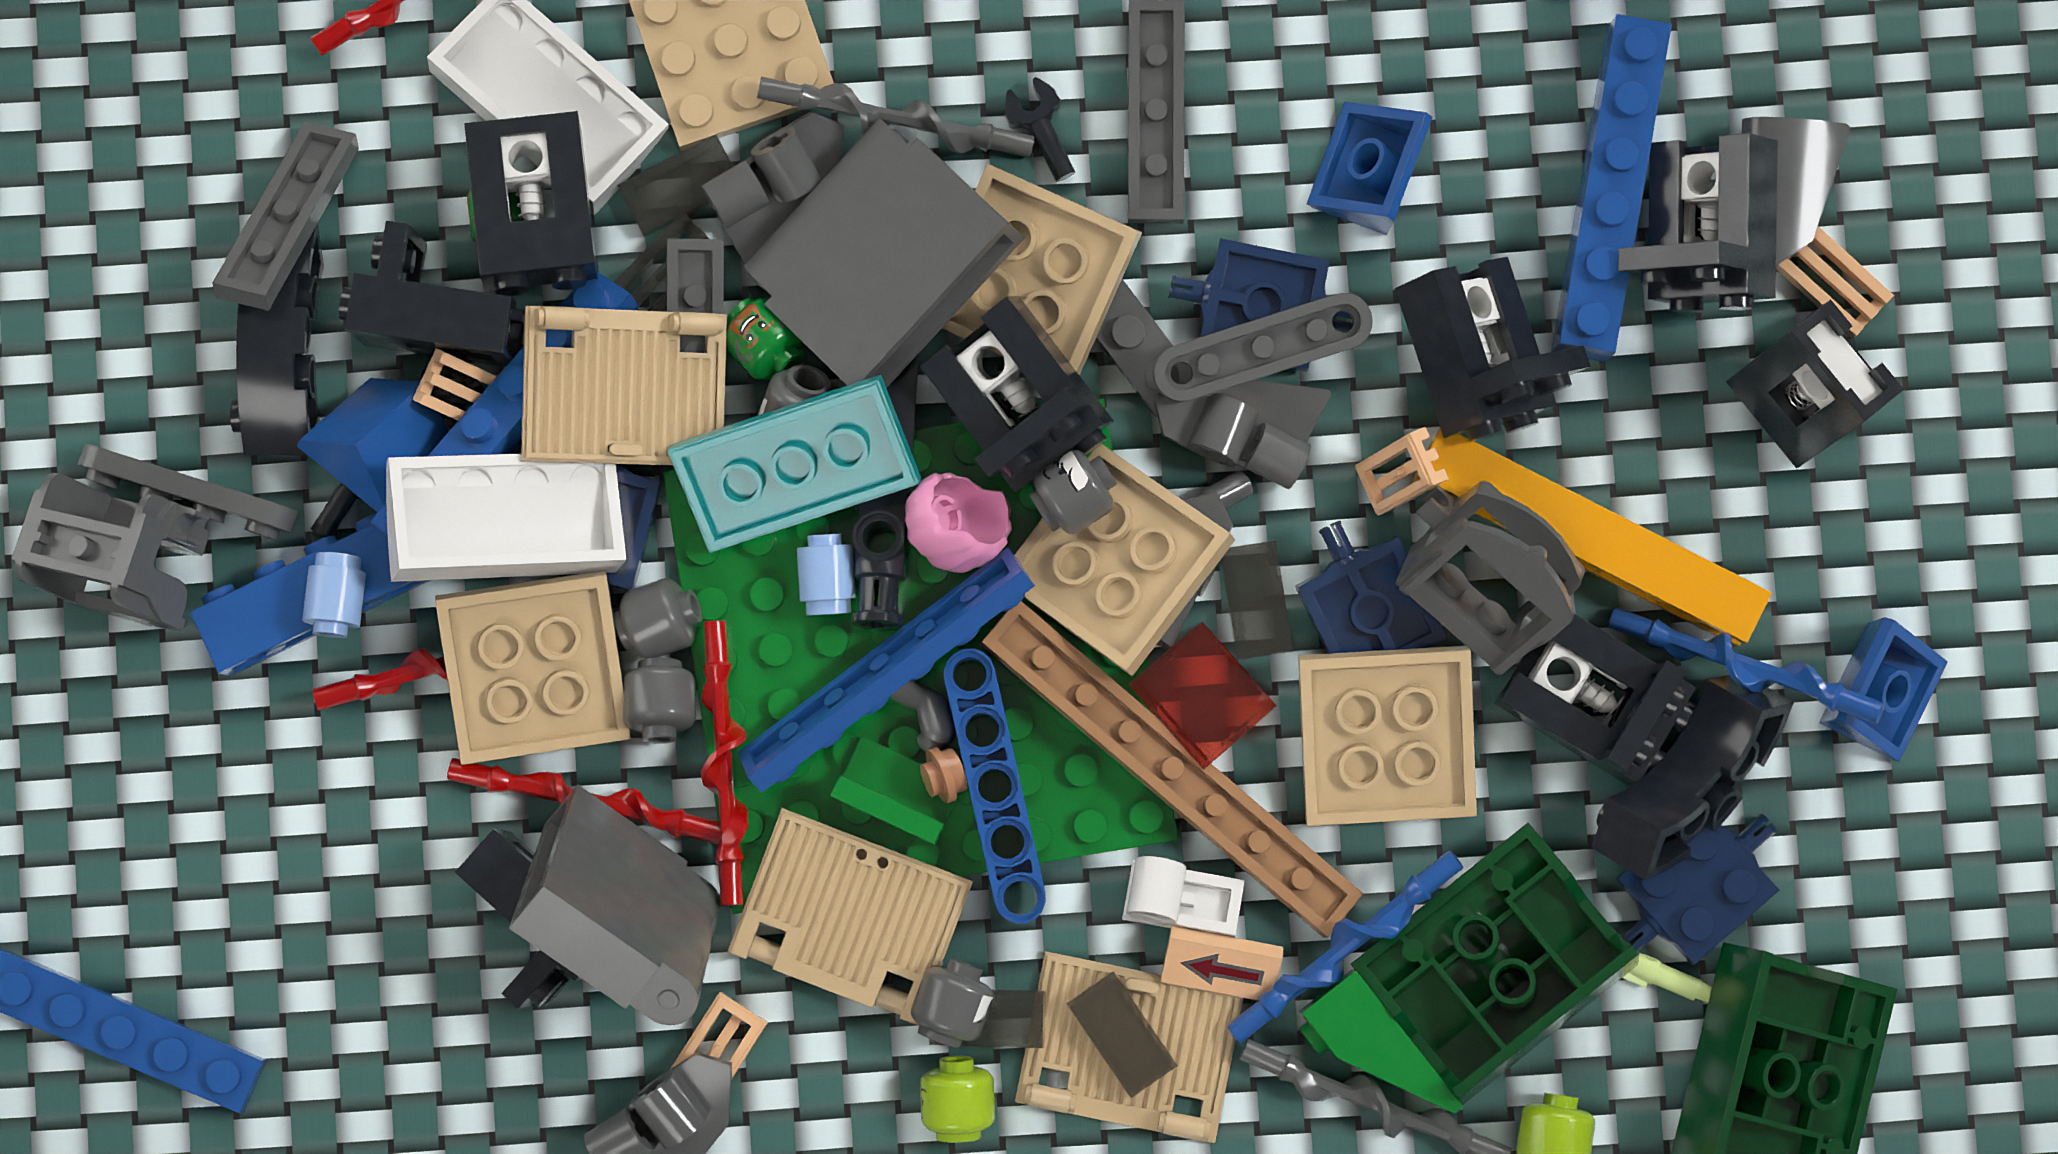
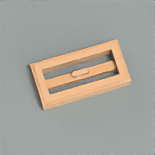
M1818 226L1811 243L1873 299L1872 302L1869 303L1807 245L1794 254L1860 312L1859 316L1854 319L1789 260L1793 255L1778 264L1776 269L1818 308L1831 299L1851 323L1852 327L1846 333L1853 339L1894 295Z
M435 349L412 400L459 421L466 411L430 396L434 385L473 403L482 394L439 375L443 365L488 385L497 376L439 349Z
M1426 427L1405 435L1355 465V469L1373 509L1378 516L1398 508L1449 479L1445 469L1435 472L1431 464L1439 459L1436 449L1433 448L1426 451L1422 444L1424 440L1430 438ZM1408 450L1412 458L1410 461L1377 480L1375 479L1372 470ZM1418 472L1421 479L1384 499L1382 490L1412 473Z
M719 992L671 1069L696 1053L722 1010L725 1009L733 1015L707 1055L719 1058L742 1021L751 1026L729 1062H732L733 1079L765 1029L768 1021L749 1011L742 1004L732 1000L725 993Z

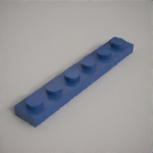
M598 272V279L586 280V285L574 289L559 307L634 310L638 303L629 292ZM546 330V347L571 348L572 330ZM524 347L427 457L509 454L522 439ZM386 503L370 523L388 538Z
M1007 547L994 559L990 560L738 751L748 778L762 793L774 783L787 780L794 774L800 763L819 749L828 748L836 743L845 729L862 716L872 714L882 708L889 696L910 680H917L927 674L936 660L955 646L964 645L972 640L980 627L997 614L1017 606L1024 598L1025 593L1035 585L1012 551Z
M0 947V1013L239 1114L245 1112L266 1059Z

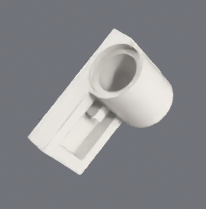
M1153 856L1138 857L1132 861L1122 920L1166 928L1176 926L1235 938L1245 880L1186 870V866L1182 863L1166 858Z

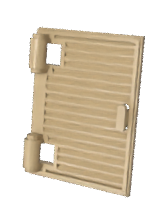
M525 306L521 461L673 465L667 451L670 445L724 427L727 314ZM546 330H572L571 348L546 347ZM680 335L705 336L704 353L680 352Z
M782 808L727 952L744 959L747 957L773 966V970L871 1008L874 1006L901 1015L900 1019L919 1025L914 1021L910 1012L920 982L926 969L933 966L941 967L973 881ZM760 922L786 932L782 945L756 935ZM887 971L914 981L909 994L883 984Z
M1045 951L1015 1102L1182 1138L1215 1143L1236 1040L1227 1025L1241 1015L1244 998L1160 982L1161 975ZM1042 1067L1069 1072L1067 1089L1039 1085ZM1175 1095L1203 1100L1200 1117L1172 1112Z

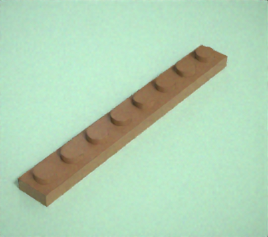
M1022 601L1014 608L1006 611L979 643L1323 938L1330 936L1335 923L1342 920L1363 895L1359 889Z

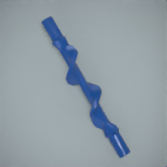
M1615 608L1609 621L1610 629L1646 641L1649 646L1664 648L1669 655L1680 661L1690 660L1699 656L1727 667L1729 675L1743 690L1760 692L1776 683L1818 699L1831 712L1839 710L1878 724L1883 714L1884 702L1844 688L1843 683L1824 682L1812 666L1804 664L1800 660L1779 668L1733 652L1729 633L1722 632L1717 637L1705 641L1672 630L1659 619L1653 621L1619 608Z
M1449 850L1417 876L1411 875L1403 891L1365 923L1357 924L1349 919H1342L1336 922L1331 934L1330 950L1298 975L1283 974L1274 983L1271 991L1259 996V1000L1227 1025L1231 1034L1238 1042L1242 1043L1271 1019H1278L1286 1005L1309 987H1327L1339 982L1343 976L1342 960L1370 938L1392 939L1397 937L1401 930L1410 922L1415 905L1431 899V893L1464 868L1459 859Z

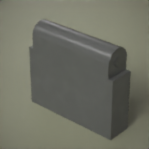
M881 118L868 129L743 267L755 279V282L771 295L764 305L846 385L881 374L887 388L1025 237L921 140L916 138L909 145V141L897 129L889 127Z
M577 784L544 824L509 929L625 1009L628 1005H631L656 1023L678 1025L690 1019L697 1009L721 903L716 888L688 868L687 860Z

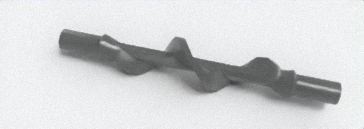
M762 76L760 79L758 99L795 106L798 110L819 108L860 117L864 134L881 118L888 126L893 124L939 134L949 150L957 153L970 151L976 147L985 152L988 149L1025 157H1030L1034 142V136L995 128L992 124L986 123L969 127L944 121L938 117L927 102L918 99L897 111L862 103L853 90L845 84L834 83L818 89L808 84L798 85Z
M1247 1039L1239 1060L1278 1075L1280 1081L1294 1083L1300 1095L1307 1100L1325 1101L1330 1098L1340 1097L1381 1114L1385 1136L1395 1138L1404 1129L1411 1127L1447 1142L1460 1154H1511V1147L1474 1133L1468 1127L1457 1125L1454 1118L1442 1109L1432 1108L1417 1114L1387 1102L1378 1083L1368 1076L1359 1075L1340 1083L1305 1068L1303 1063L1292 1054H1283L1250 1039Z

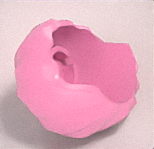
M951 472L943 474L934 473L921 480L906 501V517L904 520L907 525V538L921 555L927 557L934 567L956 573L968 572L994 559L1008 543L1007 537L1012 530L1009 520L1011 509L1003 491L982 489L969 478L956 476Z

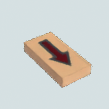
M1171 926L1160 982L1259 1000V996L1271 991L1274 983L1278 980L1283 959V947Z

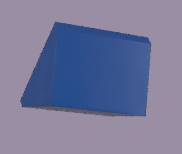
M1344 102L1306 204L1319 211L1387 235L1395 220L1433 116L1422 111Z
M370 378L299 440L297 447L375 511L379 512L386 504V463L388 458L427 457L449 431L440 412L412 400L421 381Z
M1884 617L1869 622L1838 683H1843L1844 688L1884 702L1885 707L1878 724L1839 710L1831 712L1826 708L1819 723L1892 760L1900 762L1948 661L1893 619Z

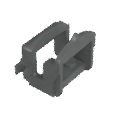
M50 473L44 478L40 489L34 490L11 558L15 561V575L20 581L72 604L147 626L183 631L187 621L182 618L187 602V589L180 579L156 569L154 561L158 549L186 555L202 556L210 531L204 529L206 522L209 521V516L153 494L144 495L139 503L110 497L66 475ZM87 580L111 585L110 596L112 599L84 593Z
M1486 481L1479 482L1468 493L1459 496L1456 500L1438 485L1422 498L1425 504L1416 513L1430 528L1424 536L1411 546L1395 584L1399 586V590L1404 595H1409L1484 660L1490 666V670L1496 675H1502L1529 651L1547 643L1571 623L1575 610L1569 596L1580 587L1585 574V568L1575 558L1574 553L1562 536L1545 519L1529 507L1502 494L1491 483ZM1480 507H1483L1516 537L1500 529L1475 521H1468L1467 519ZM1465 545L1529 599L1511 618H1509L1508 613L1500 604L1493 600H1488L1467 581L1459 568L1453 564L1446 563Z

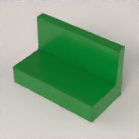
M861 736L843 776H839L830 796L936 845L960 793L957 794L955 801L945 804L939 795L931 797L921 777V763Z

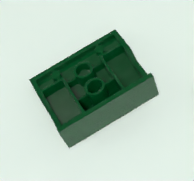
M1528 822L1413 913L1410 922L1401 930L1397 937L1392 939L1382 938L1354 960L1351 966L1362 977L1461 1104L1464 1105L1635 968L1639 962V953L1629 942L1616 933L1586 897L1572 873Z
M1723 942L1671 1154H1858L1898 989L1779 957L1767 951Z

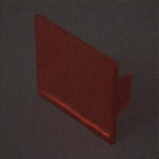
M1203 621L1129 683V686L1203 770L1277 706Z

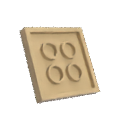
M629 0L681 151L800 111L795 106L758 99L757 94L761 76L798 85L808 84L818 89L834 84L805 0Z
M986 164L975 191L1020 232L1025 239L942 329L965 339L984 324L981 317L1006 296H1020L1080 375L1142 232L993 165ZM993 346L988 348V350L1003 356L999 349Z
M1101 444L1092 452L1088 459L1091 461L1100 456L1117 482V485L1109 490L1114 503L1111 512L1074 535L1064 532L1061 528L1053 532L1044 518H1042L1016 552L1015 556L1035 585L1025 593L1024 599L1133 676L1235 539L1224 528Z
M606 570L435 595L461 765L631 739L629 728L623 722L624 691Z
M1468 646L1298 655L1304 804L1307 826L1477 816L1471 650Z

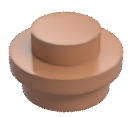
M935 747L926 751V763L920 765V773L927 792L931 797L939 795L945 804L955 801L958 793L967 790L966 775L958 755L952 748L940 751Z

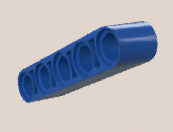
M962 649L955 652L948 659L944 668V680L994 902L998 912L1006 920L1016 924L1028 923L1036 919L1043 911L1046 903V894L996 672L991 659L984 652L976 649ZM967 660L979 662L986 670L984 684L974 691L962 690L954 682L955 669L960 663ZM979 715L992 717L999 726L997 739L993 744L986 747L973 745L966 736L968 723ZM998 770L1004 772L1010 778L1012 789L1010 795L1005 800L999 803H991L980 795L979 782L985 773ZM1003 826L1017 828L1024 837L1022 852L1012 859H1004L997 856L991 847L993 833ZM1016 881H1024L1031 884L1037 893L1035 908L1025 915L1011 913L1004 903L1006 888Z

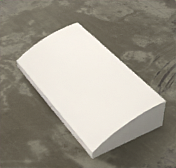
M483 0L427 56L430 73L485 121L578 111L582 129L592 215H595L625 183L669 128V124L527 0ZM525 155L535 165L540 166L542 160L539 157Z
M521 454L388 458L386 503L391 582L585 574L605 570L606 573H616L626 561L615 463L521 461Z

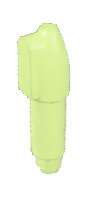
M1639 953L1638 965L1622 977L1645 988L1648 984H1655L1692 1001L1696 998L1709 1002L1712 989L1711 986L1702 980Z

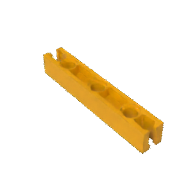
M1441 428L1436 432L1427 451L1433 448L1436 449L1439 459L1431 464L1435 472L1445 469L1449 478L1438 486L1443 488L1455 500L1459 496L1468 493L1479 482H1489L1502 494L1529 507L1545 519L1562 536L1574 553L1575 558L1584 566L1586 571L1716 637L1722 632L1729 633L1731 644L1736 647L1740 646L1741 643H1748L1772 592L1476 442H1470L1468 438L1462 435L1444 438ZM1417 471L1411 481L1413 483L1421 479ZM1480 507L1474 513L1509 531L1483 507Z

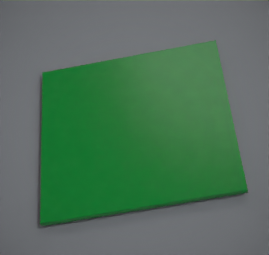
M1104 398L1098 399L1105 408ZM1033 410L1028 415H1024L1020 419L1018 417L1021 413H1013L1012 415L1018 423H1021L1036 410ZM962 422L916 429L913 458L921 480L934 473L943 474L951 472L956 476L969 478L982 489L1003 491L1011 509L1009 520L1012 530L1007 537L1008 543L1002 551L1008 547L1015 555L1043 518L1029 495L1034 491L1033 488L1030 487L1028 490L1015 493L1002 475L988 477L975 460L984 451ZM1108 426L1102 431L1107 437V440L1102 445L1113 451ZM675 469L663 471L681 588L684 592L692 590L695 593L703 616L702 621L696 623V637L690 647L708 757L715 751L713 714L701 702L702 689L707 681L703 668L706 664L704 622L726 621L728 662L732 664L727 682L730 717L746 732L745 741L731 750L734 795L747 807L749 824L747 832L740 842L741 851L744 856V860L741 862L743 905H731L733 914L743 912L782 808L958 876L988 872L968 782L967 790L959 794L936 845L830 796L839 776H843L861 736L921 764L926 763V752L920 748L917 742V737L921 733L917 712L896 702L890 696L885 705L878 711L862 716L845 729L836 743L828 748L819 749L800 763L794 774L787 780L774 783L762 793L750 781L738 751L899 629L870 630L852 625V614L858 612L860 580L856 578V598H851L852 613L806 615V602H800L797 548L808 547L807 536L841 534L842 545L853 544L852 534L858 519V511L853 506L709 553ZM917 485L912 486L911 493L912 491H914ZM890 531L877 532L869 540L868 550L874 553L888 551L894 545L896 535ZM910 543L911 551L906 565V579L899 583L897 614L903 617L902 627L981 567L973 568L964 573H956L934 567L927 557L921 555L915 546ZM853 544L854 562H855V546H854V544ZM1022 599V602L1158 718L1148 657L1134 675L1131 676L1026 599ZM1000 612L981 626L972 640L964 645L955 646L936 660L930 671L916 680L941 693L949 702L944 680V668L948 659L955 652L962 649L982 651L991 659L996 672L1039 863L1178 840L1174 810L979 644L1005 612ZM974 660L960 663L954 672L955 684L965 691L979 689L986 680L984 666ZM979 715L973 718L966 728L968 740L978 747H986L993 744L999 734L997 722L992 717L986 715ZM955 730L954 739L951 743L947 744L946 749L952 748L956 752L964 769ZM998 770L985 773L979 782L980 795L991 803H999L1005 800L1010 795L1012 789L1010 778L1004 772ZM714 793L717 818L720 822L719 797ZM1013 826L998 828L993 833L991 839V847L994 853L1004 859H1012L1018 856L1024 847L1022 832Z

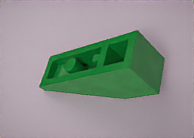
M1351 969L1342 976L1339 982L1328 987L1298 1011L1306 1020V1023L1298 1029L1319 1055L1328 1049L1334 1057L1454 1114L1464 1107L1356 970Z

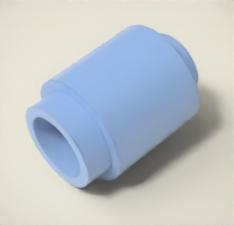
M841 534L807 536L808 547L797 548L800 602H806V615L852 613L851 598H856L853 544L842 545Z
M335 552L316 553L315 565L308 568L302 618L303 622L313 625L312 633L314 635L347 638L348 629L360 628L366 573L361 571L362 558Z

